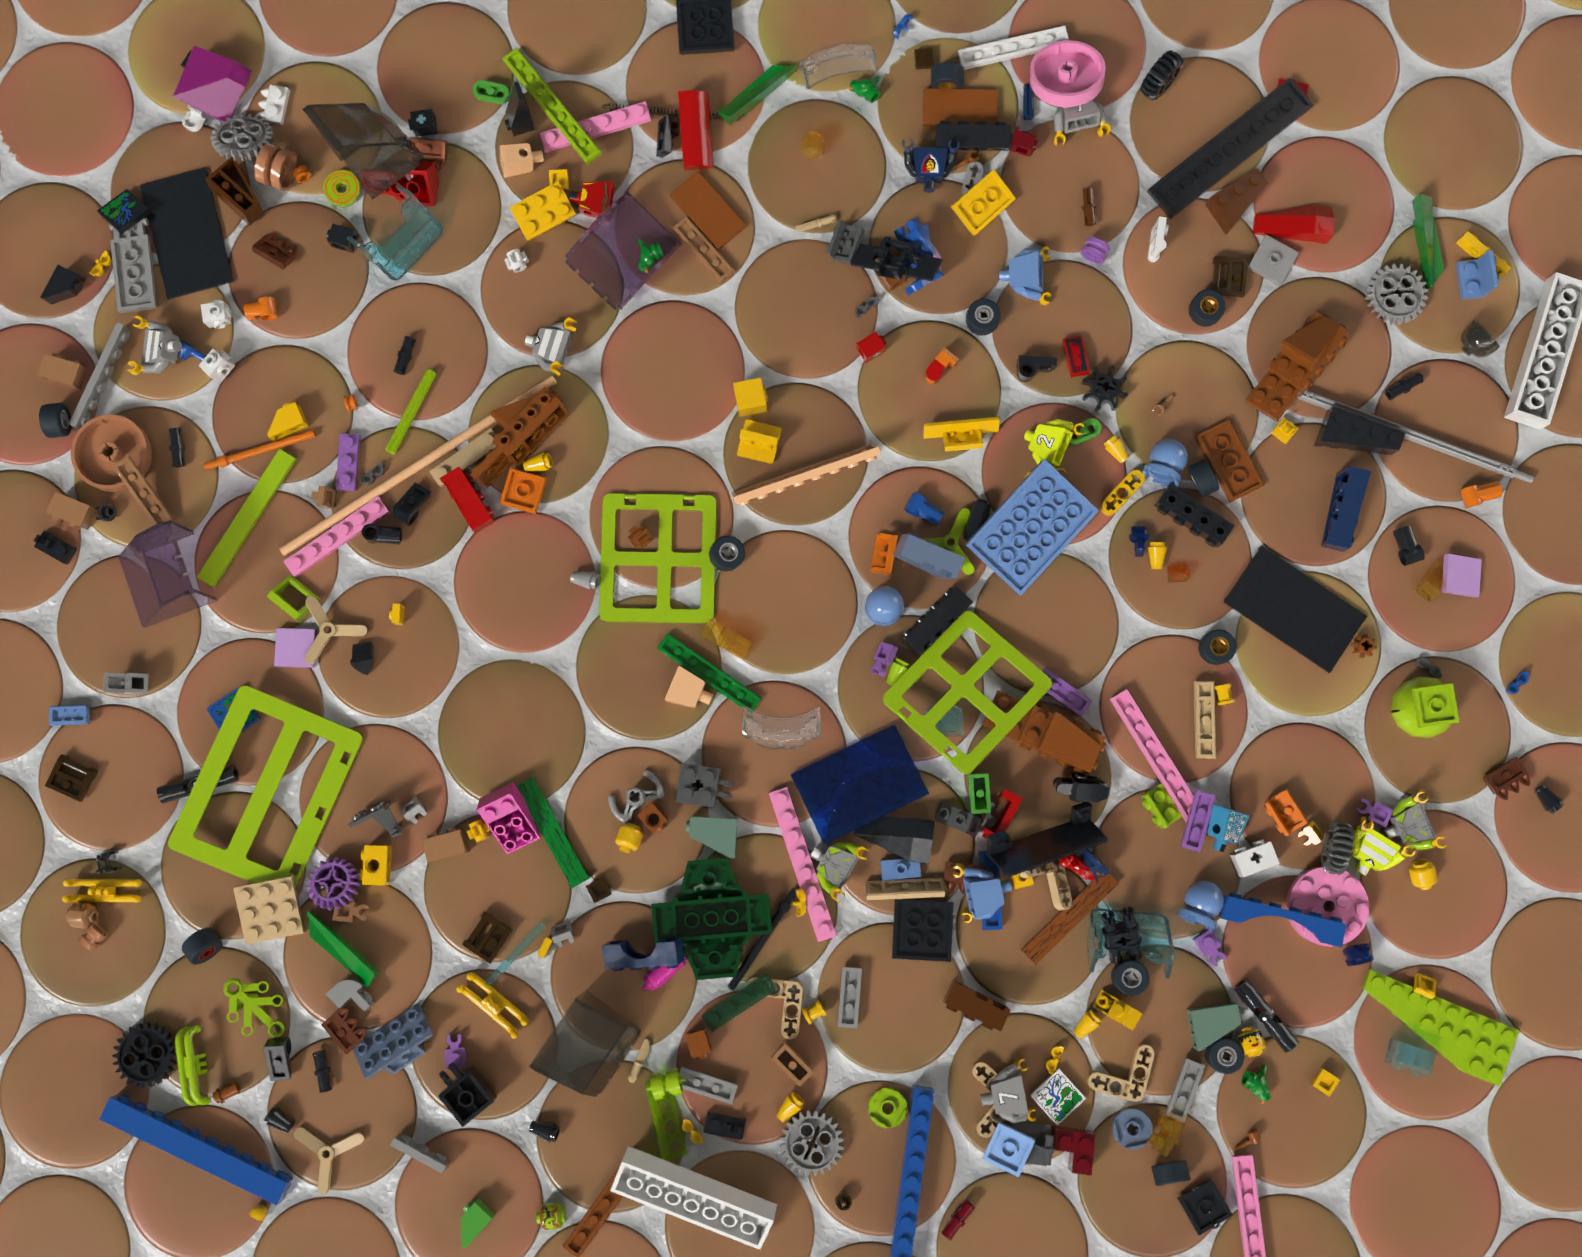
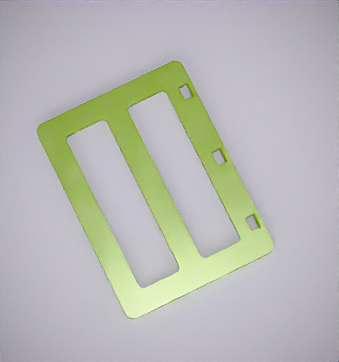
M240 687L168 840L169 848L252 883L293 875L295 886L297 887L363 740L362 735L359 732L252 687ZM255 709L282 720L284 726L228 848L222 849L196 838L194 834L251 710ZM308 731L334 742L335 747L279 870H274L249 860L247 854L303 732ZM345 751L351 753L347 764L340 762ZM320 807L326 808L322 819L315 817ZM294 863L301 864L296 875L290 873Z

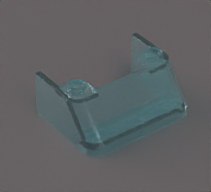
M399 184L396 188L407 199L401 208V214L407 221L386 244L381 247L378 243L371 241L362 246L352 237L348 236L347 238L366 259L394 281L401 279L440 238L443 232L442 225L409 190Z
M1095 908L1090 912L1087 944L1090 972H1094L1096 960L1107 955V949L1104 946L1105 937L1102 934L1104 927L1102 913L1106 911L1107 917H1109L1108 911H1113L1115 922L1118 923L1123 922L1122 910ZM1135 911V920L1139 923V935L1142 938L1140 950L1145 952L1146 958L1150 962L1163 964L1165 978L1169 979L1175 958L1169 920L1163 914Z

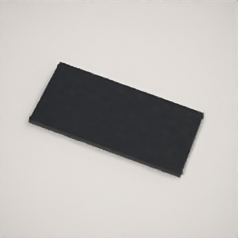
M206 168L140 185L144 205L151 212L147 217L168 300L234 282L213 194L205 180L208 177Z
M1263 546L1258 548V551L1223 602L1328 673L1333 670L1367 617Z

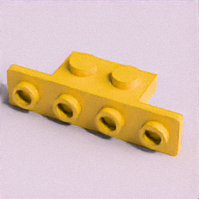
M999 417L925 423L923 436L925 439L943 437L945 452L983 448L981 434L998 432L1000 420Z

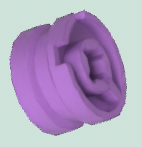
M1088 237L1080 254L1092 263L1103 264L1106 259L1105 255H1108L1110 251V246L1103 240Z

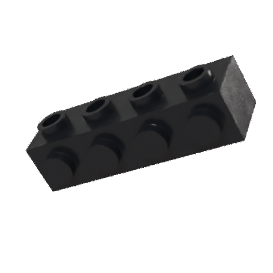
M940 121L935 126L934 148H948L950 150L948 143L952 139L950 143L952 147L958 145V140L960 142L957 150L1009 151L1011 125H1006V122H995V125H988V122L984 121L977 122V124H969L968 121H959L958 124H951L950 121Z
M1172 484L1165 488L1154 505L1159 513L1165 516L1169 515L1176 524L1186 526L1190 529L1189 532L1197 537L1201 536L1212 547L1223 545L1235 526Z

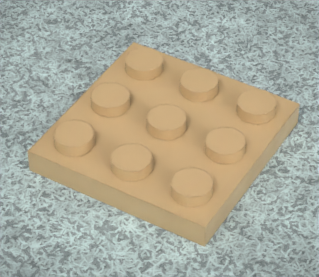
M293 875L239 885L233 888L245 944L305 932Z

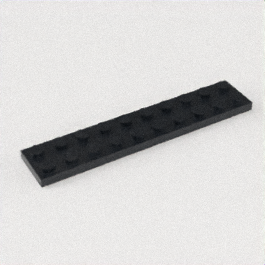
M1291 78L1287 79L1151 186L1147 193L1171 220L1312 109L1314 104Z

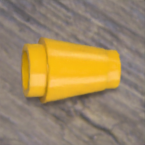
M1116 434L1103 443L1106 446L1105 449L1120 463L1130 457L1121 438L1117 437Z
M542 452L524 461L523 466L526 472L548 471L549 468L553 467V462L549 453Z
M1150 542L1148 552L1151 569H1163L1167 550L1165 542Z
M1091 1009L1088 1012L1085 1011L1073 1032L1082 1039L1098 1028L1102 1020Z
M792 1092L791 1095L788 1094L776 1116L782 1122H786V1120L803 1108L804 1100L795 1092Z

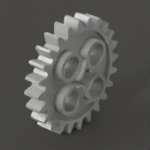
M243 114L240 117L233 115V119L226 117V122L220 120L221 125H215V129L211 130L212 135H210L216 153L219 152L221 157L226 155V159L233 157L234 161L238 158L244 161L245 157L252 160V156L257 157L259 151L266 143L273 144L274 140L273 130L269 122H265L264 118L259 119L258 115L252 118L251 114H248L247 117H244Z
M1392 264L1390 268L1386 265L1383 270L1379 269L1376 274L1370 277L1372 280L1367 283L1370 287L1365 290L1369 295L1365 299L1371 301L1367 307L1373 306L1371 313L1377 312V319L1382 316L1384 323L1390 319V325L1394 324L1395 321L1400 325L1403 323V320L1405 323H1408L1423 312L1422 309L1427 305L1424 301L1429 298L1424 295L1428 292V289H1423L1426 282H1420L1423 276H1415L1417 270L1410 272V266L1403 269V264H1400L1398 268L1395 264ZM1402 281L1405 282L1408 287H1404L1402 285ZM1383 283H1386L1389 286V289H1386L1383 286ZM1404 299L1410 302V306L1406 305ZM1385 302H1390L1392 307H1388Z
M807 1109V1115L804 1116L800 1111V1118L793 1115V1123L787 1121L786 1124L789 1128L782 1129V1132L786 1134V1136H780V1140L785 1142L780 1145V1148L786 1149L782 1153V1157L788 1156L786 1164L792 1162L791 1169L794 1170L798 1167V1174L805 1170L808 1177L810 1171H813L816 1177L817 1171L820 1170L824 1175V1168L831 1171L830 1164H838L835 1157H842V1154L838 1152V1150L844 1149V1146L839 1144L844 1141V1137H838L842 1130L835 1129L838 1126V1122L831 1123L832 1116L826 1119L825 1112L819 1116L817 1109L814 1111V1114H811L810 1110ZM810 1125L812 1127L811 1133L804 1134L801 1131L802 1126ZM819 1126L820 1129L815 1137V1144L817 1145H812L809 1156L805 1160L804 1155L809 1147L808 1141L812 1140L815 1129ZM822 1133H828L830 1140L822 1142L819 1136ZM798 1143L804 1146V1150L800 1153L795 1152L793 1149L794 1145ZM814 1152H820L823 1155L819 1161L813 1160L811 1156Z

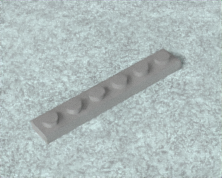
M116 323L71 417L69 425L78 430L90 420L93 410L98 405L101 393L105 391L106 382L109 376L113 374L114 365L122 355V348L130 338L131 330L125 325Z

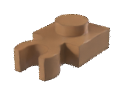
M347 901L346 907L341 904L340 910L334 908L333 921L354 923L355 917L366 921L368 917L362 916L361 912L369 910L370 907L364 904L357 907L356 902Z

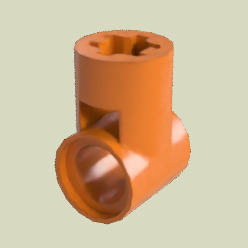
M261 297L258 299V302L245 303L244 313L246 319H276L278 315L275 298Z

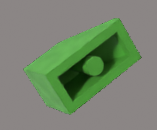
M989 773L967 775L971 814L991 813Z
M479 1198L475 1202L470 1201L463 1208L465 1213L461 1217V1243L464 1250L496 1215Z

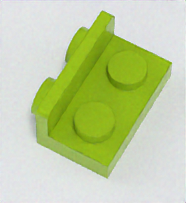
M1162 783L1141 795L1143 799L1141 802L1147 811L1150 810L1153 814L1152 820L1157 827L1166 829L1169 827L1168 825L1183 817Z

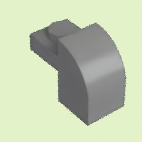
M104 673L103 692L147 694L149 674Z
M350 978L337 983L326 994L338 1008L344 1007L352 999L363 1011L369 1010L375 1004L372 1001V996L367 991H362L365 985L357 978Z

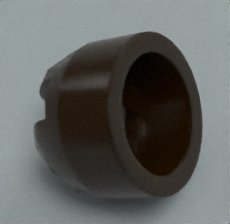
M841 1193L836 1196L835 1205L838 1209L845 1211L851 1207L852 1200L849 1195ZM840 1197H842L845 1206H842L839 1200Z

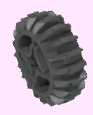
M1335 821L1331 823L1326 832L1321 864L1323 870L1330 874H1343L1349 865L1354 845V829L1350 824Z

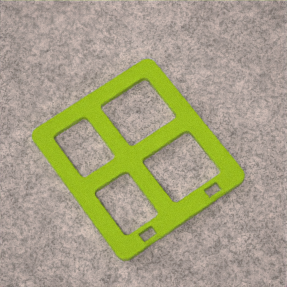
M609 493L604 496L599 616L603 621L710 623L713 620L715 567L709 558L710 547L716 541L717 503L713 496ZM625 499H636V505H625ZM684 500H695L694 506H683ZM617 510L659 511L657 552H618L615 550ZM674 511L703 512L702 551L700 553H675L672 551ZM616 566H656L658 568L656 608H615L613 606L614 569ZM672 567L701 568V606L699 609H672L670 607Z
M966 611L884 694L883 702L961 773L970 774L1050 690L1052 681L975 613ZM967 629H971L988 643L990 648L964 675H961L944 661L941 656ZM1001 657L1010 662L1034 684L1008 713L1000 710L974 686ZM928 669H933L952 688L926 715H921L902 696ZM961 698H966L995 724V727L969 754H964L935 727ZM903 707L912 713L908 718L900 711ZM948 747L957 753L953 758L945 751Z

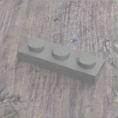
M842 966L838 1027L857 1029L862 968Z
M1184 1058L1166 1107L1165 1115L1185 1123L1205 1068L1204 1065Z
M681 1066L680 1076L682 1078L686 1077V1081L682 1084L683 1089L732 1105L738 1084Z
M398 1134L390 1144V1146L440 1173H443L450 1164L444 1155L440 1153L434 1154L429 1151L427 1146L413 1143L412 1139L407 1135Z

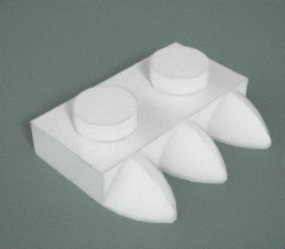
M270 85L269 88L261 90L262 95L267 99L258 103L264 111L256 115H258L259 119L264 118L265 122L283 126L290 90L286 87Z

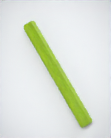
M427 369L385 448L388 453L396 454L436 377V373L433 370Z

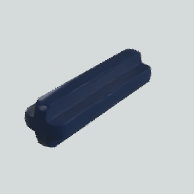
M1026 83L1023 87L1024 120H1032L1034 117V92L1030 83Z

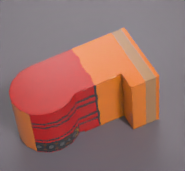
M944 347L927 367L924 376L925 380L930 384H936L948 365L953 369L959 359Z

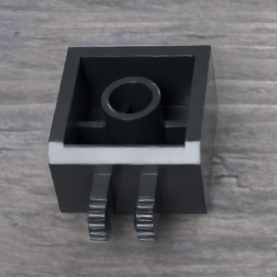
M451 1063L449 1068L457 1079L452 1081L449 1075L442 1070L439 1076L447 1087L438 1096L459 1124L464 1127L491 1105L497 1098V1095L473 1066L462 1073L456 1064ZM469 1093L471 1095V1099L469 1097L468 1099H466L464 1097L465 1094Z

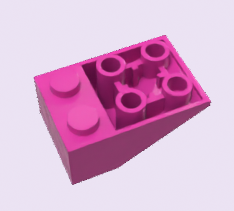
M514 782L479 799L476 810L506 854L541 839L527 804Z

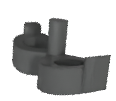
M869 297L866 299L865 306H857L855 316L857 318L862 317L868 309L875 307L879 301L878 297Z
M380 462L373 470H369V473L363 475L359 481L366 485L372 484L374 476L381 477L384 474V465Z
M1420 658L1415 660L1416 666L1427 670L1430 676L1434 678L1442 677L1441 669L1438 666H1429L1428 659Z
M991 802V813H993L996 806ZM987 813L985 818L987 829H991L996 824V819L991 813Z

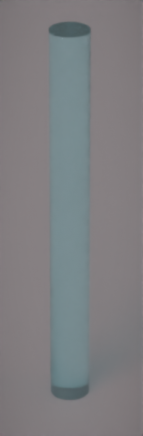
M541 922L486 979L489 985H492L543 931L545 926Z

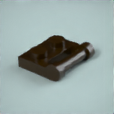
M1223 256L1213 257L1214 274L1213 285L1210 290L1217 291L1223 296L1243 298L1246 289L1248 259ZM1222 265H1227L1225 288L1220 287Z
M62 754L57 759L45 786L79 802H83L92 781L98 774V770L87 768ZM66 766L84 774V780L63 772V767Z
M484 911L481 915V920L462 945L491 964L513 929ZM487 923H491V928L477 947L474 944Z

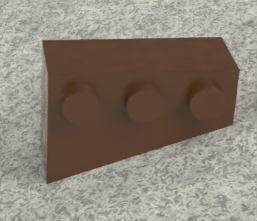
M233 157L225 161L205 179L210 190L249 226L263 215L256 196Z
M1258 168L1211 196L1206 203V207L1226 235L1268 184Z
M955 980L952 981L943 1000L947 1004V1009L955 1013L959 1010L965 1013L964 1017L972 1021L977 1019L982 1022V1026L990 1030L994 1028L1000 1032L1011 1011L1006 1005Z

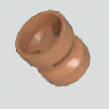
M91 924L87 929V933L82 934L78 941L87 950L94 951L98 947V942L103 941L108 935L100 926Z

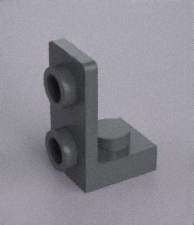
M940 803L934 817L935 821L973 837H976L983 820L945 803Z

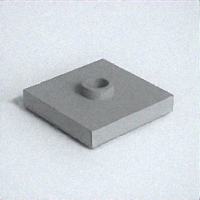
M1265 235L1247 269L1280 286L1299 252Z

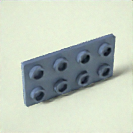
M414 1005L365 1038L353 1049L364 1078L369 1079L382 1069L392 1075L396 1074L426 1053L421 1043L430 1038L433 1032L421 1005Z

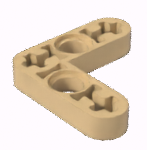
M1060 859L1054 861V863L1050 862L1042 865V870L1036 867L1019 874L1022 878L1047 874L1054 907L1057 910H1067L1072 906V897L1065 867L1060 865ZM1057 877L1060 880V886H1058L1056 883Z
M763 977L750 978L747 981L746 989L751 995L784 999L781 1033L786 1039L796 1038L800 1024L802 985L792 980ZM757 981L758 985H764L763 981H767L766 993H762L763 988H757L754 992L753 988L749 987V984ZM771 983L779 984L780 991L773 994L769 991ZM793 985H796V988L800 989V991L796 992L795 999H799V1003L796 1001H787V998L791 999L792 993L788 991V989L792 988ZM792 1004L798 1009L794 1016L786 1012V1008ZM785 1018L797 1019V1022L793 1021L792 1028L796 1029V1031L792 1032L791 1035L784 1031V1028H788L789 1021H785Z
M1140 1044L1136 1047L1127 1080L1093 1071L1087 1076L1088 1085L1093 1090L1133 1102L1142 1100L1154 1059V1050L1147 1044ZM1145 1048L1149 1052V1056H1145L1143 1061L1147 1063V1066L1137 1063V1060L1142 1062L1143 1056L1140 1054V1051H1144ZM1138 1067H1142L1145 1070L1142 1078H1137L1134 1074L1135 1069ZM1098 1076L1101 1081L1106 1082V1089H1103L1105 1086L1100 1083L1094 1086V1083L1091 1081L1092 1078ZM1133 1079L1137 1082H1142V1085L1137 1084L1139 1095L1135 1094L1134 1097L1130 1093V1090H1134L1136 1085L1132 1082ZM1113 1081H1118L1121 1084V1088L1117 1092H1113L1110 1089Z
M983 1061L974 1063L972 1074L992 1092L990 1083L998 1073ZM978 1066L980 1068L985 1066L984 1071L988 1075H990L991 1072L993 1073V1075H991L987 1079L986 1083L984 1082V1080H986V1077L984 1075H977L978 1071L976 1068ZM994 1104L988 1108L976 1123V1130L983 1138L993 1135L998 1121L1002 1123L1005 1121L1004 1118H995L993 1116ZM990 1116L997 1123L994 1125L991 1122L988 1126L989 1132L983 1131L982 1133L981 1124L987 1125L990 1121L987 1117Z

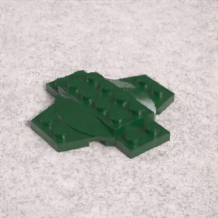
M727 858L687 861L681 891L671 902L651 904L654 944L663 938L682 937L683 949L686 952L696 980L736 977L743 946L750 940L752 935L772 934L769 894L749 895L738 885Z

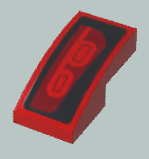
M1076 336L1063 339L1062 344L1067 357L1066 363L1071 378L1090 374L1082 337Z

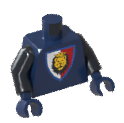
M911 138L910 145L906 147L905 140H902L901 144L905 148V168L911 177L915 178L916 183H924L925 192H934L935 183H942L943 178L948 177L954 168L957 156L955 151L960 146L959 140L956 147H952L950 144L952 139L949 140L948 146L950 151H948V148L913 147L914 142Z

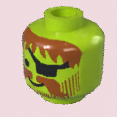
M560 1202L542 1204L540 1211L536 1212L537 1224H541L543 1230L561 1228L563 1223H566L565 1206H562Z

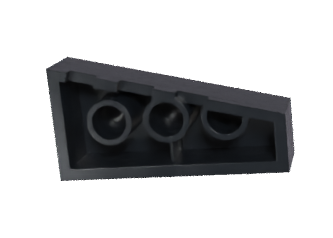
M1333 406L1325 413L1314 446L1393 455L1400 450L1405 432Z
M957 586L954 589L950 587L943 594L945 598L940 603L936 601L929 608L931 612L927 616L923 614L916 621L918 625L913 630L909 628L903 634L904 639L902 643L917 658L973 603Z

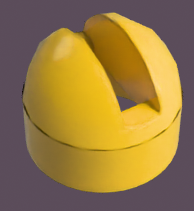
M262 1204L255 1205L249 1215L263 1222L267 1215V1208Z

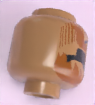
M76 902L66 912V920L74 928L88 929L91 924H95L99 916L96 907L91 903Z

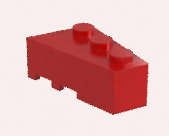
M457 467L439 478L445 484L449 495L454 499L473 532L477 533L495 522L492 517L495 515L489 505L485 506L483 502L485 497L480 489L476 491L473 486L476 482L470 474L467 475L460 467Z

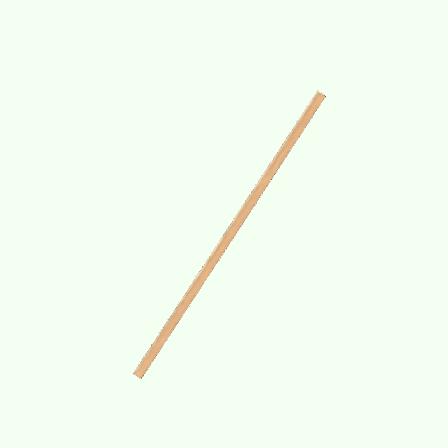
M550 376L506 405L536 395L545 387L549 389L557 384L553 376ZM491 415L485 417L283 545L279 550L286 556L357 511L377 496L387 492L488 428L496 421Z

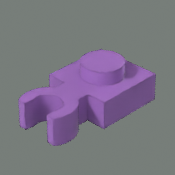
M880 642L873 658L876 660V663L871 667L870 672L884 677L886 666H891L898 648L894 645Z
M1359 799V802L1364 804V809L1355 808V811L1359 814H1368L1366 820H1373V823L1386 828L1393 809L1378 802H1373L1370 805L1368 800Z
M1206 930L1193 939L1203 956L1210 955L1212 965L1218 966L1215 961L1217 956H1220L1224 961L1227 960L1225 954L1217 950L1221 947V944L1211 930Z
M462 1033L458 1034L457 1041L452 1040L451 1034L447 1035V1043L450 1045V1048L445 1049L446 1069H450L449 1065L451 1063L456 1064L458 1068L467 1067L466 1047H460V1043L463 1040Z

